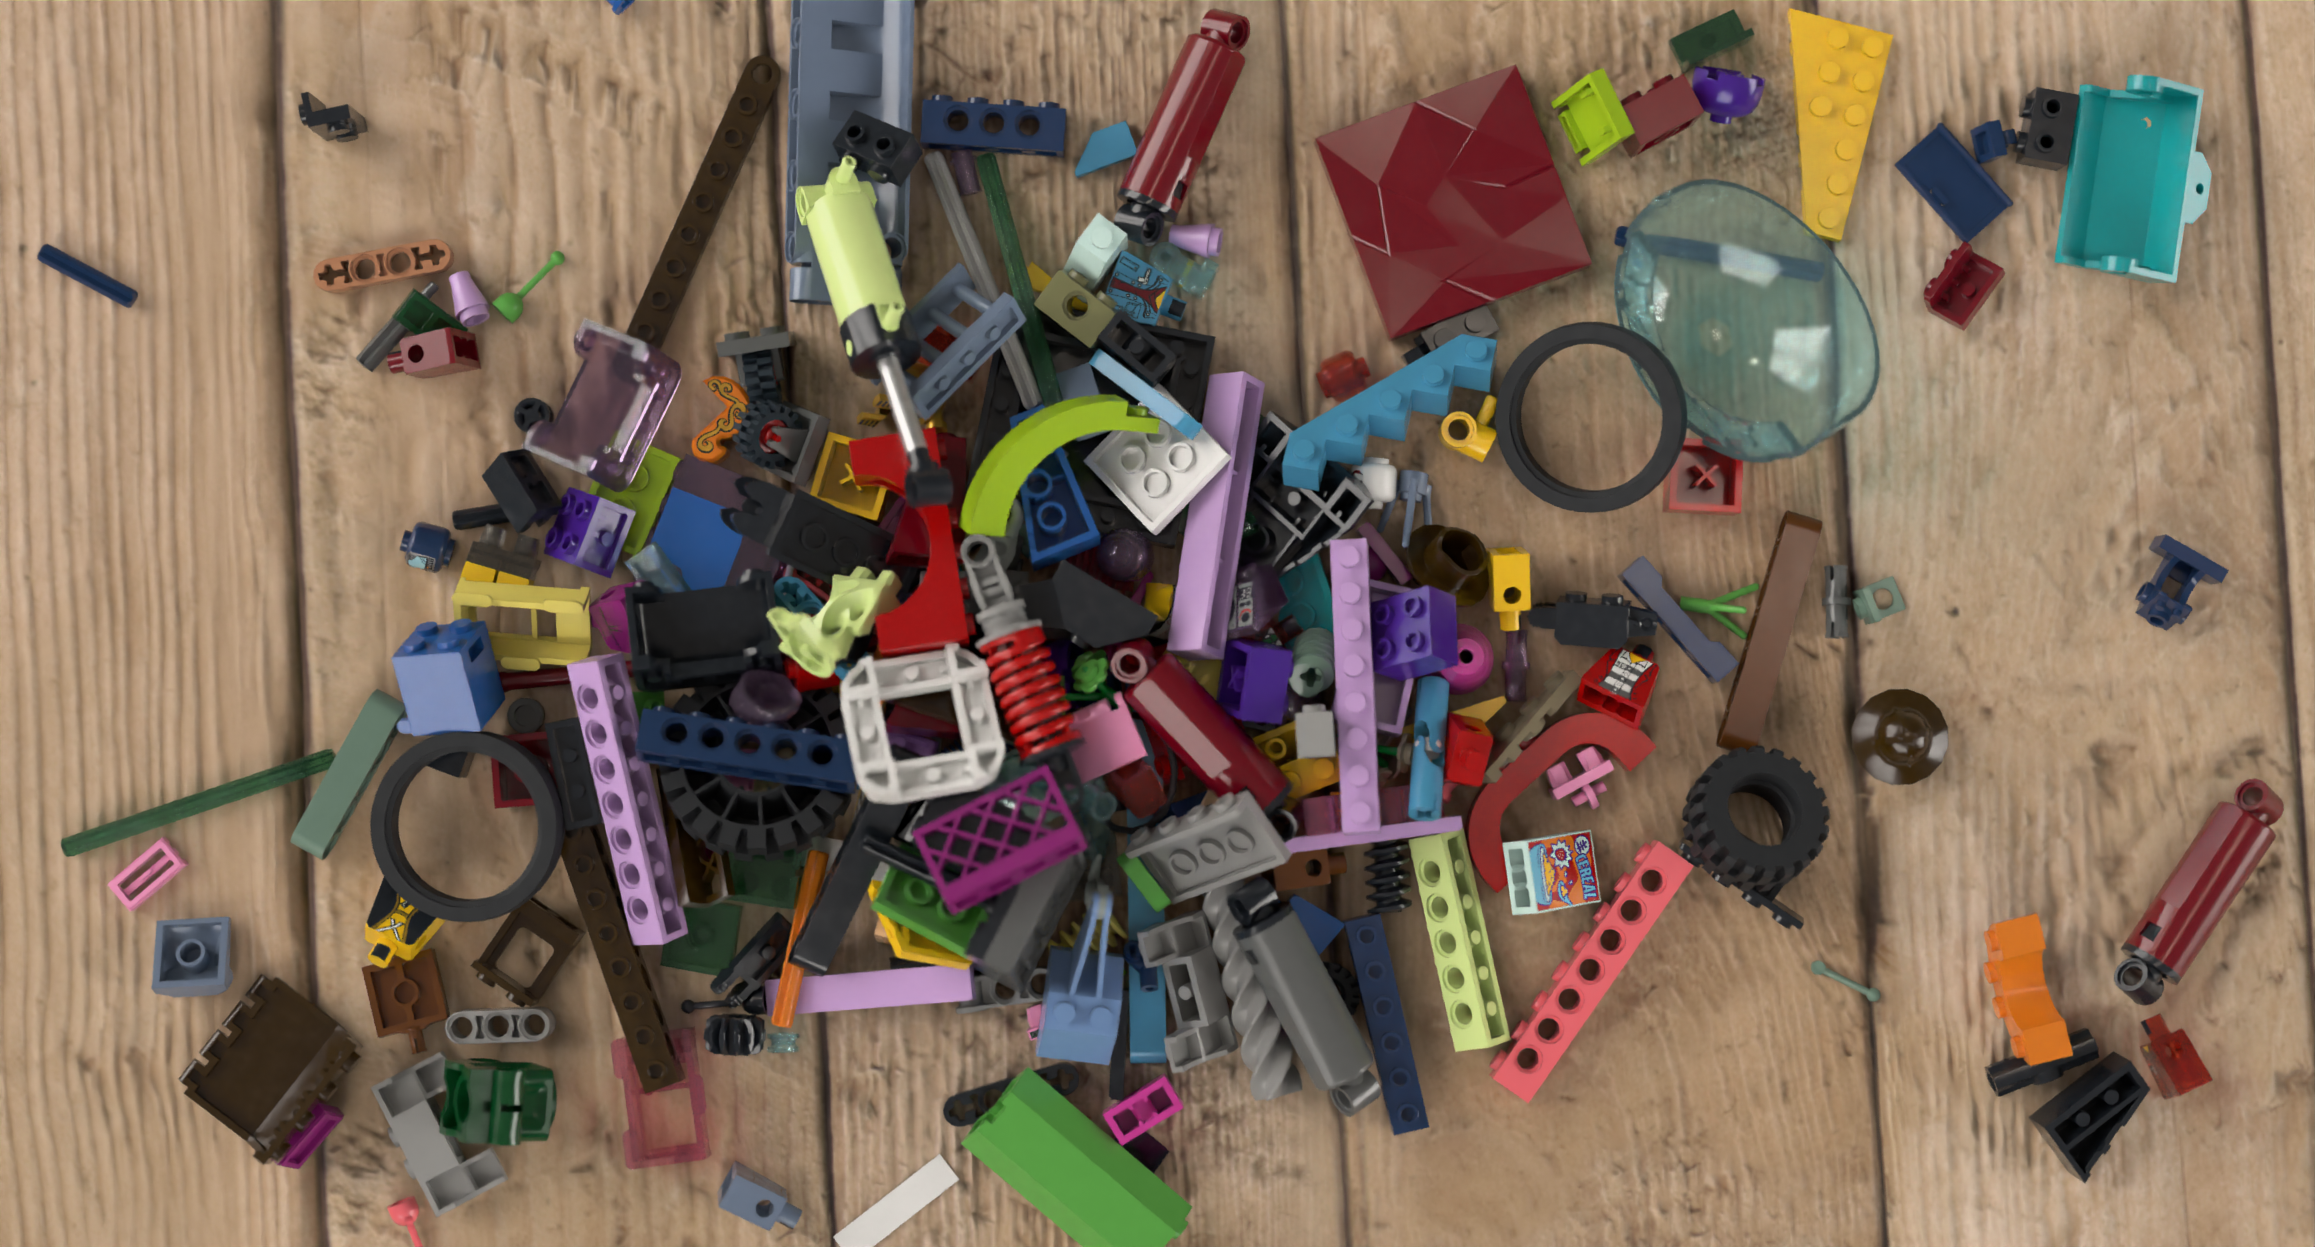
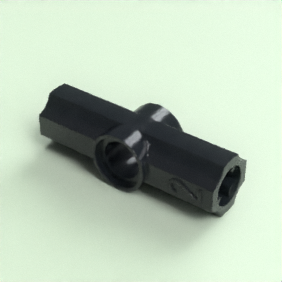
M2083 1028L2068 1034L2073 1056L2030 1066L2022 1057L2016 1058L2014 1055L1986 1066V1077L1995 1095L2000 1097L2031 1084L2041 1085L2062 1077L2064 1071L2100 1058L2098 1046L2089 1029Z

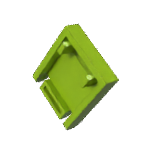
M1604 68L1589 73L1551 102L1553 109L1563 107L1566 104L1569 107L1568 110L1563 111L1557 117L1575 153L1578 154L1588 148L1590 150L1588 154L1579 159L1582 167L1596 161L1635 133Z

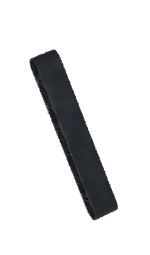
M895 743L890 746L891 758L893 757L894 763L926 757ZM865 796L794 941L788 958L789 964L819 976H824L881 862L862 853L859 850L860 844L866 834L875 835L890 843L910 801L889 804L873 802Z

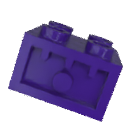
M569 487L566 494L560 499L563 506L558 510L559 513L554 526L546 535L544 554L611 578L636 511Z

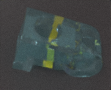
M1170 242L1156 244L1150 253L1152 267L1173 279L1172 284L1202 300L1219 271V264L1206 257L1201 266L1182 255L1178 247Z

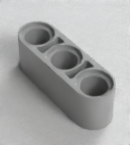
M541 1006L465 1009L452 1014L445 1024V1031L448 1038L457 1044L535 1042L553 1033L556 1028V1017L550 1009ZM533 1014L541 1016L545 1022V1029L542 1033H535L529 1026V1020ZM496 1016H503L508 1021L509 1029L505 1035L497 1033L494 1029L493 1022ZM461 1017L468 1018L472 1023L473 1029L469 1036L461 1034L458 1030L457 1024Z

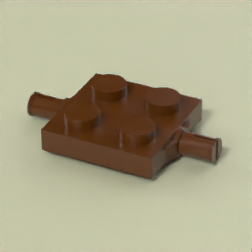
M430 948L419 951L412 960H405L394 955L386 968L378 967L374 964L362 967L378 1038L398 1033L408 1034L412 1055L428 1051L422 1030L434 1023L448 1020L451 1016L435 949Z

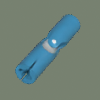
M1437 676L1420 678L1417 682L1408 815L1413 819L1415 818V820L1426 822L1439 819L1442 806L1450 683L1446 679Z

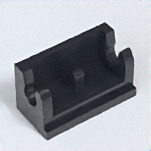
M528 448L500 453L482 475V478L517 533L525 532L534 522L538 527H541L563 506Z

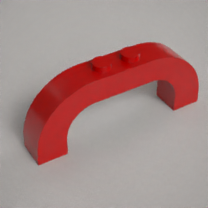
M1582 713L1564 717L1546 727L1530 740L1522 741L1519 746L1523 752L1514 762H1509L1498 769L1503 775L1496 783H1485L1481 787L1468 811L1465 837L1470 860L1479 876L1495 893H1498L1508 884L1503 842L1500 835V821L1503 812L1521 792L1566 751L1581 744L1596 745L1607 751L1625 771H1631L1657 746L1640 729L1637 730L1604 713Z

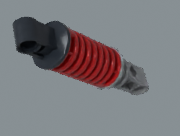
M972 535L963 542L961 555L970 577L968 579L979 609H982V612L976 615L975 619L978 625H982L985 637L975 645L981 654L990 656L985 660L988 670L993 671L990 675V681L997 685L995 694L997 697L1002 698L1000 708L1006 711L1004 719L1006 723L1012 725L1009 732L1012 737L1016 738L1014 746L1019 754V765L1021 768L1036 765L1043 767L1047 765L1059 790L1065 785L1075 786L1079 791V798L1074 804L1067 805L1071 813L1075 812L1083 806L1086 793L1071 753L1087 743L1086 739L1082 737L1079 729H1070L1069 725L1073 724L1076 720L1075 715L1072 713L1062 715V712L1070 709L1071 704L1068 700L1057 701V699L1065 696V688L1061 686L1052 688V686L1060 683V675L1057 673L1047 675V673L1055 670L1056 664L1053 660L1042 661L1051 655L1048 647L1040 648L1039 646L1046 640L1042 629V621L1028 620L1024 611L1026 607L1024 599L1013 598L1015 596L1004 567L1001 566L991 540L984 535ZM982 544L989 548V555L984 561L973 562L969 559V552L973 546ZM1053 796L1052 801H1053V803H1054L1055 805L1058 806V804H1057V802H1056V800H1055V798H1054V796Z

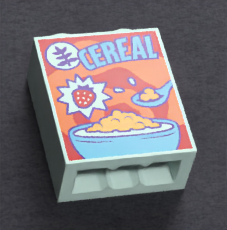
M1591 830L1564 832L1502 843L1512 915L1537 914L1601 902Z

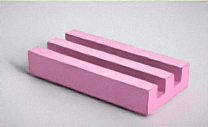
M166 837L159 839L107 884L130 912L135 911L188 865L186 860L178 855L179 852L171 847ZM161 850L166 853L127 888L123 890L120 887L123 882ZM172 860L173 866L133 900L129 898L132 893Z

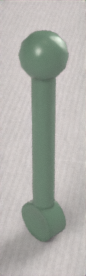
M1816 960L1812 962L1810 968L1814 974H1824L1865 994L1871 1002H1876L1880 999L1881 994L1877 988L1869 989L1826 968L1822 961Z

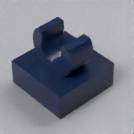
M2000 120L1989 121L1970 130L1976 160L1979 164L1990 163L2008 155L2006 149L2008 145L2017 143L2015 129L2002 131Z

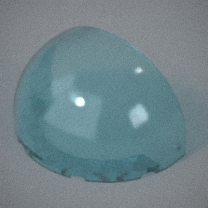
M1700 179L1683 183L1656 196L1633 220L1624 236L1627 238L1623 254L1618 256L1616 264L1614 298L1619 326L1630 329L1648 339L1668 358L1681 381L1685 393L1688 415L1687 428L1703 439V445L1731 458L1747 462L1767 463L1783 458L1792 459L1803 455L1829 439L1861 414L1870 404L1879 381L1880 354L1877 336L1869 311L1855 283L1838 258L1818 235L1793 213L1767 196L1745 186L1729 181ZM1629 357L1642 383L1662 409L1658 392L1651 378L1635 360Z

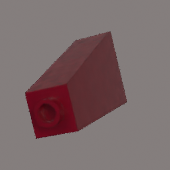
M948 432L937 433L936 436L937 439L944 438L948 459L941 461V467L948 469L953 484L952 501L947 505L948 508L955 507L959 527L961 511L966 498V438L956 437ZM906 500L886 556V565L928 568L931 550L930 536L923 519L915 508L909 506ZM959 527V529L952 530L953 543L961 542L962 546L965 541V531Z

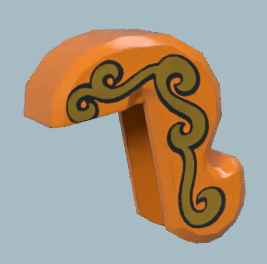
M712 376L703 382L727 408L692 440V452L701 462L708 465H718L730 456L731 452L728 448L724 447V442L732 441V434L739 433V430L733 428L734 422L741 424L742 419L738 417L740 411L748 413L749 411L745 406L750 402L747 392L734 380L723 376Z

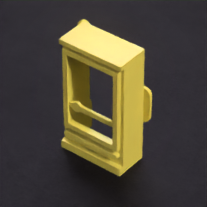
M465 577L460 578L452 595L454 621L470 619L471 622H477V607L501 606L531 609L532 635L488 632L495 660H501L502 667L514 670L537 671L541 664L567 666V664L590 656L592 650V624L589 612V605L591 604L590 587L568 589L466 581ZM537 609L556 613L557 637L538 636Z

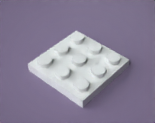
M1158 383L1153 388L1191 416L1162 385ZM1141 402L1138 404V406L1146 407ZM1149 409L1148 413L1160 419L1158 433L1113 430L1084 462L1146 528L1157 536L1232 457L1203 427L1192 441Z

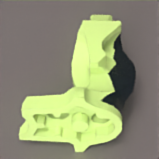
M859 566L855 568L850 576L835 574L833 576L829 602L812 618L807 614H794L778 607L768 612V619L783 640L778 647L782 652L790 655L808 672L818 677H830L838 665L857 663L862 658L872 640L876 622L875 616L887 613L901 606L895 596L903 584L893 571L883 570L877 579L872 571L866 567Z

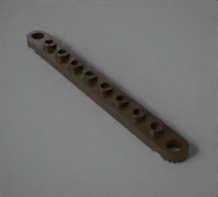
M756 56L746 64L613 361V370L616 376L625 383H641L650 373L651 367L658 356L772 102L774 93L780 83L781 72L777 63L768 56ZM760 65L769 66L773 72L770 81L764 84H759L753 80L754 70ZM629 356L638 357L642 365L641 370L633 376L626 375L622 370L623 361Z

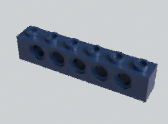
M656 706L653 710L643 708L635 745V753L639 762L856 794L858 782L854 772L847 734H836L835 737L820 735L818 731L808 728H801L797 732L784 730L783 726L775 723H763L762 726L748 724L746 720L736 717H728L724 721L711 719L710 715L702 712H691L690 715L675 713L673 709L663 706ZM677 731L687 734L686 738L678 743L668 740L669 736ZM711 737L723 739V743L716 748H709L704 745ZM749 742L757 743L760 746L756 752L751 754L741 751L742 746ZM783 748H792L796 751V754L790 759H782L777 756L778 752ZM821 753H827L833 757L825 765H820L813 761Z
M1371 913L1344 919V929L1356 981L1360 990L1359 994L1391 1131L1394 1135L1429 1128L1380 913Z

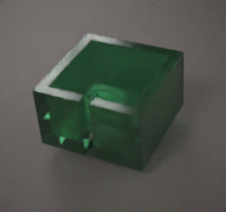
M794 849L783 852L784 859L767 862L765 855H754L753 862L736 860L734 853L729 851L728 856L735 896L726 900L791 910L796 909L803 877L796 875V870L804 869L807 850L796 855Z

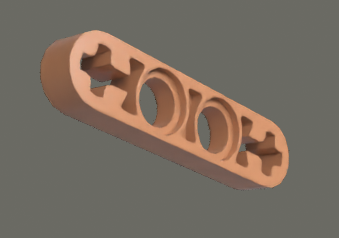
M441 240L419 241L325 259L316 265L313 271V279L320 289L329 293H340L443 273L452 266L454 253ZM436 247L439 251L445 253V257L439 259V265H436L431 260L420 261L423 268L419 269L416 250H419V255L422 257L431 256L434 252L433 248ZM400 253H405L410 257V267L405 272L398 273L392 267L393 258ZM364 260L373 261L376 267L374 275L369 279H361L357 273L358 265ZM328 268H332V270L338 273L348 271L353 281L349 283L348 277L340 276L334 278V284L331 285L330 282L323 280V276L329 273Z

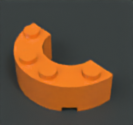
M2038 913L1991 924L1989 929L1984 931L1989 962H1985L1983 968L1988 983H1993L1996 994V997L1992 998L1994 1012L1998 1019L2003 1018L2011 1036V1047L2015 1057H2022L2027 1064L2033 1066L2073 1056L2065 1020L2056 1010L2045 981L2042 955L2043 950L2047 948Z

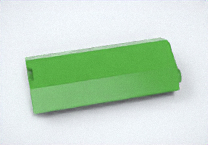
M1029 1067L1010 1082L996 1104L978 1118L961 1142L965 1148L1082 1247H1164L1171 1238H1178L1188 1225L1185 1218L1192 1209L1189 1203Z

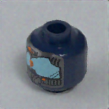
M418 522L412 531L405 530L400 551L406 552L405 560L410 567L437 573L443 566L449 567L456 540L451 539V532L447 528L426 522Z

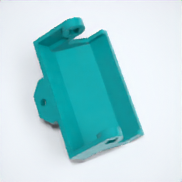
M2129 75L2127 77L2126 90H2110L2092 84L2080 85L2054 263L2082 269L2099 270L2103 273L2147 283H2176L2185 224H2193L2207 209L2212 177L2203 152L2195 151L2204 89L2151 75ZM2146 117L2151 120V126L2147 128V122L2141 119H2144Z

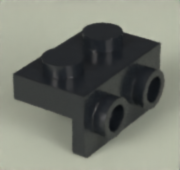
M301 93L303 104L298 105L301 121L304 126L308 125V128L313 133H316L324 140L337 139V142H349L358 139V134L368 132L365 118L350 105L345 104L326 109L325 104L311 93Z

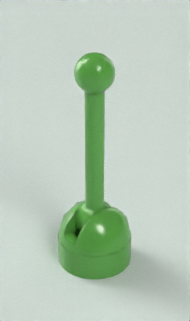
M553 252L550 257L551 260L517 294L504 293L492 305L513 324L522 314V298L555 265H561L564 262L565 256L562 252Z

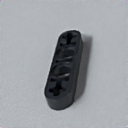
M1058 1062L1033 1070L1038 1076L1047 1073V1080L1056 1078L1059 1069H1064L1066 1074L1072 1073L1074 1079L1069 1081L1068 1088H1063L1061 1083L1051 1085L1062 1096L1073 1093L1078 1087L1080 1080L1079 1072L1071 1063ZM1018 1075L953 1094L945 1102L943 1108L946 1121L956 1127L976 1123L978 1118L983 1115H976V1108L966 1111L965 1119H960L957 1114L951 1115L950 1110L954 1108L955 1101L960 1100L962 1105L971 1104L974 1102L971 1095L978 1094V1105L981 1111L986 1113L990 1109L984 1102L986 1092L996 1089L1003 1093L1010 1082Z

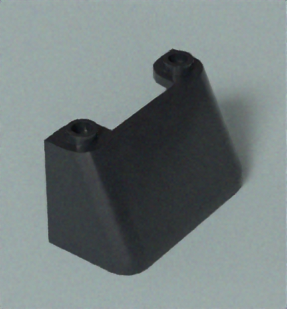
M752 568L745 570L743 575L737 578L736 585L672 593H663V589L655 586V583L652 581H640L634 583L632 587H624L632 671L637 688L640 691L661 692L763 680L777 677L783 673L782 652L778 647L780 645V636L767 617L768 612L776 608L772 571Z

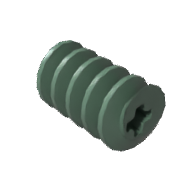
M1319 627L1309 628L1301 632L1294 641L1292 652L1294 671L1288 682L1299 695L1308 698L1315 696L1319 692L1326 690L1333 682L1335 676L1334 634L1326 629Z

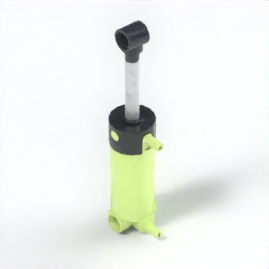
M845 156L840 167H835L830 171L826 184L799 186L797 188L796 208L801 225L808 226L839 323L840 336L851 370L856 376L864 379H882L910 466L906 470L904 479L905 496L911 508L950 504L953 497L951 475L946 467H939L937 461L931 460L903 374L921 357L922 346L911 313L906 307L874 210L877 199L873 187L869 181L858 182L853 172L856 160L851 156Z

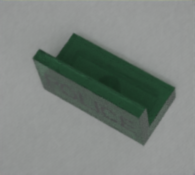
M1732 9L1669 39L1668 44L1684 74L1694 69L1697 65L1701 66L1747 44L1754 36L1752 28L1744 30L1735 10Z

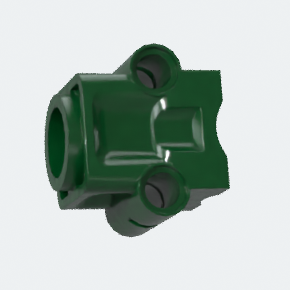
M488 1058L445 1060L444 1081L447 1095L440 1116L439 1133L456 1137L462 1143H489L502 1146L520 1145L521 1142L548 1140L557 1107V1092L552 1069L533 1062H501L500 1060Z

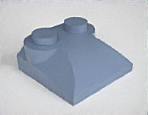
M230 917L157 921L151 988L155 994L171 997L218 995L228 990L233 980V972L230 968Z

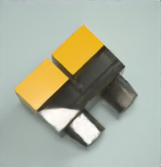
M487 524L479 542H472L460 578L465 577L466 581L533 586L536 573L542 562L536 559L540 540L519 534L514 552L503 550L508 530Z

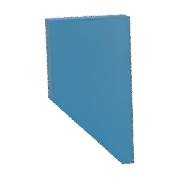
M1126 121L1092 133L1075 169L1076 178L1134 157L1137 149Z

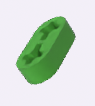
M1122 853L1116 858L1117 862L1157 913L1172 903L1137 856L1129 859L1125 853Z

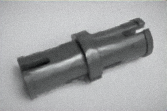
M1824 566L1825 598H1822V606L1826 607L1825 638H1849L1848 606H1851V598L1847 597L1848 566Z

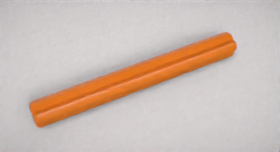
M809 850L807 854L771 1019L772 1024L778 1027L791 1028L793 1025L804 969L789 964L788 958L794 941L823 884L829 858L826 852Z

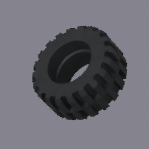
M1751 746L1748 751L1740 747L1733 749L1728 755H1721L1695 781V784L1686 796L1688 804L1683 808L1682 819L1685 822H1689L1683 828L1685 839L1687 841L1692 840L1693 846L1689 850L1695 859L1699 856L1705 862L1702 868L1709 875L1714 871L1720 875L1718 881L1727 886L1732 882L1738 883L1737 888L1739 890L1750 891L1756 885V890L1761 892L1768 891L1774 886L1781 887L1789 883L1819 855L1823 849L1822 843L1828 837L1829 827L1825 823L1830 819V811L1828 806H1823L1822 804L1826 799L1823 788H1816L1813 782L1817 778L1810 770L1805 773L1799 767L1802 762L1795 757H1792L1790 760L1784 758V752L1773 748L1767 753L1763 746ZM1745 792L1755 794L1769 802L1777 811L1782 822V842L1778 845L1768 846L1757 844L1744 837L1736 829L1730 818L1728 810L1729 796L1733 793Z

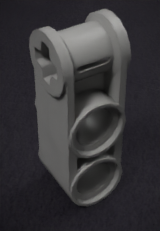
M1036 966L1023 994L1016 991L1009 998H1004L997 993V981L983 975V973H975L976 999L972 1001H959V1006L956 1008L957 1014L1043 1001L1044 993L1035 991L1031 983L1032 978L1036 974L1047 973V966Z

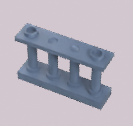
M958 263L910 310L922 346L921 356L932 363L918 378L907 371L903 372L916 414L924 420H927L1027 320L1014 297L1004 292L992 303L975 292V284L961 263ZM962 301L982 313L969 328L949 316ZM937 326L957 338L943 353L924 341ZM870 379V381L877 386L882 379Z

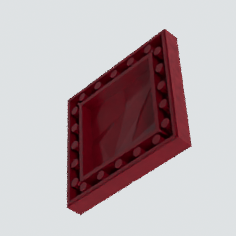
M1516 64L1315 138V148L1389 342L1471 310L1493 304L1589 268L1592 264Z

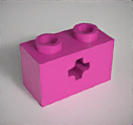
M1164 1072L1125 1096L1123 1100H1119L1104 1109L1103 1116L1122 1146L1184 1108V1104Z

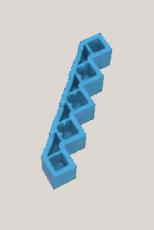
M1461 334L1291 432L1282 463L1284 485L1319 491L1327 460L1362 466L1369 435L1405 441L1412 411L1447 417L1454 386L1490 392L1497 361V340Z

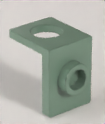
M1893 576L1852 591L1855 598L1852 600L1854 610L1858 618L1864 620L1865 625L1879 622L1884 617L1906 609ZM1880 588L1888 590L1892 595V604L1887 609L1877 608L1873 598L1874 592Z

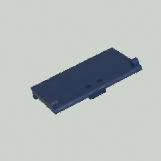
M1938 123L1931 133L1894 164L1962 242L1968 243L2007 207L2013 205V201L1943 123Z

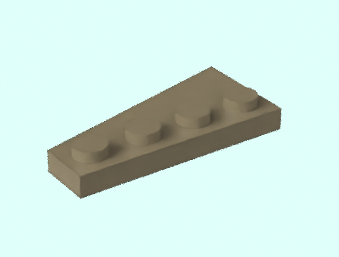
M1574 670L1563 671L1562 673L1556 671L1543 685L1546 690L1538 698L1533 696L1526 701L1519 710L1522 715L1513 724L1511 722L1506 723L1496 733L1495 738L1497 741L1491 747L1482 783H1496L1503 775L1498 769L1509 762H1514L1523 752L1519 744L1522 741L1526 742L1535 737L1544 727L1545 721L1542 717L1545 714L1551 716L1556 713L1580 685L1581 677Z

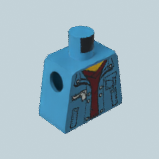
M1124 250L1121 251L1106 294L1118 303L1115 306L1116 310L1119 311L1121 309L1139 324L1155 326L1160 315L1180 322L1187 305L1186 301L1168 295L1173 281L1171 277Z

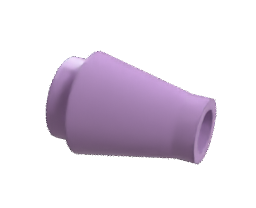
M1172 224L1169 233V246L1179 247L1207 259L1210 256L1218 257L1223 241L1222 228H1216L1215 224Z
M460 271L451 275L449 282L452 289L456 319L460 320L465 327L485 322L490 317L488 312L490 305L472 280L468 271Z

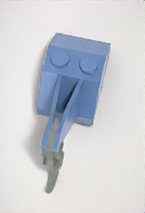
M1095 854L1091 863L1088 882H1086L1084 892V904H1086V910L1088 911L1073 948L1050 945L1036 1044L1037 1057L1109 1065L1117 1037L1122 1003L1124 957L1122 954L1106 952L1113 894L1112 891H1109V885H1105L1102 878H1100L1101 854ZM1096 919H1102L1099 951L1088 950L1094 933Z

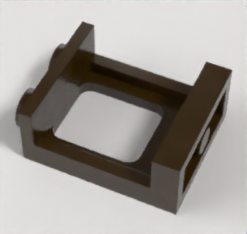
M532 897L509 914L481 957L474 960L471 967L478 971L476 977L491 987L498 984L508 991L506 997L520 1007H524L526 1004L531 1007L540 1001L586 932ZM522 927L527 928L549 943L554 949L553 955L530 987H524L497 967L498 959L517 931Z

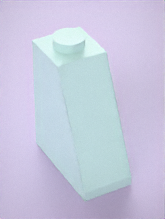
M1097 213L1076 241L1063 270L1070 272L1073 268L1089 280L1086 286L1095 293L1118 262L1121 251L1128 249L1127 234ZM1077 296L1079 300H1081L1085 304L1087 303V300L1083 296Z

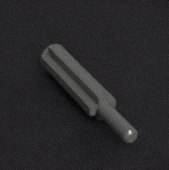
M430 282L421 294L430 299L439 289V286L434 282ZM391 318L356 357L357 361L364 368L373 372L398 344L400 339L406 335L409 329Z

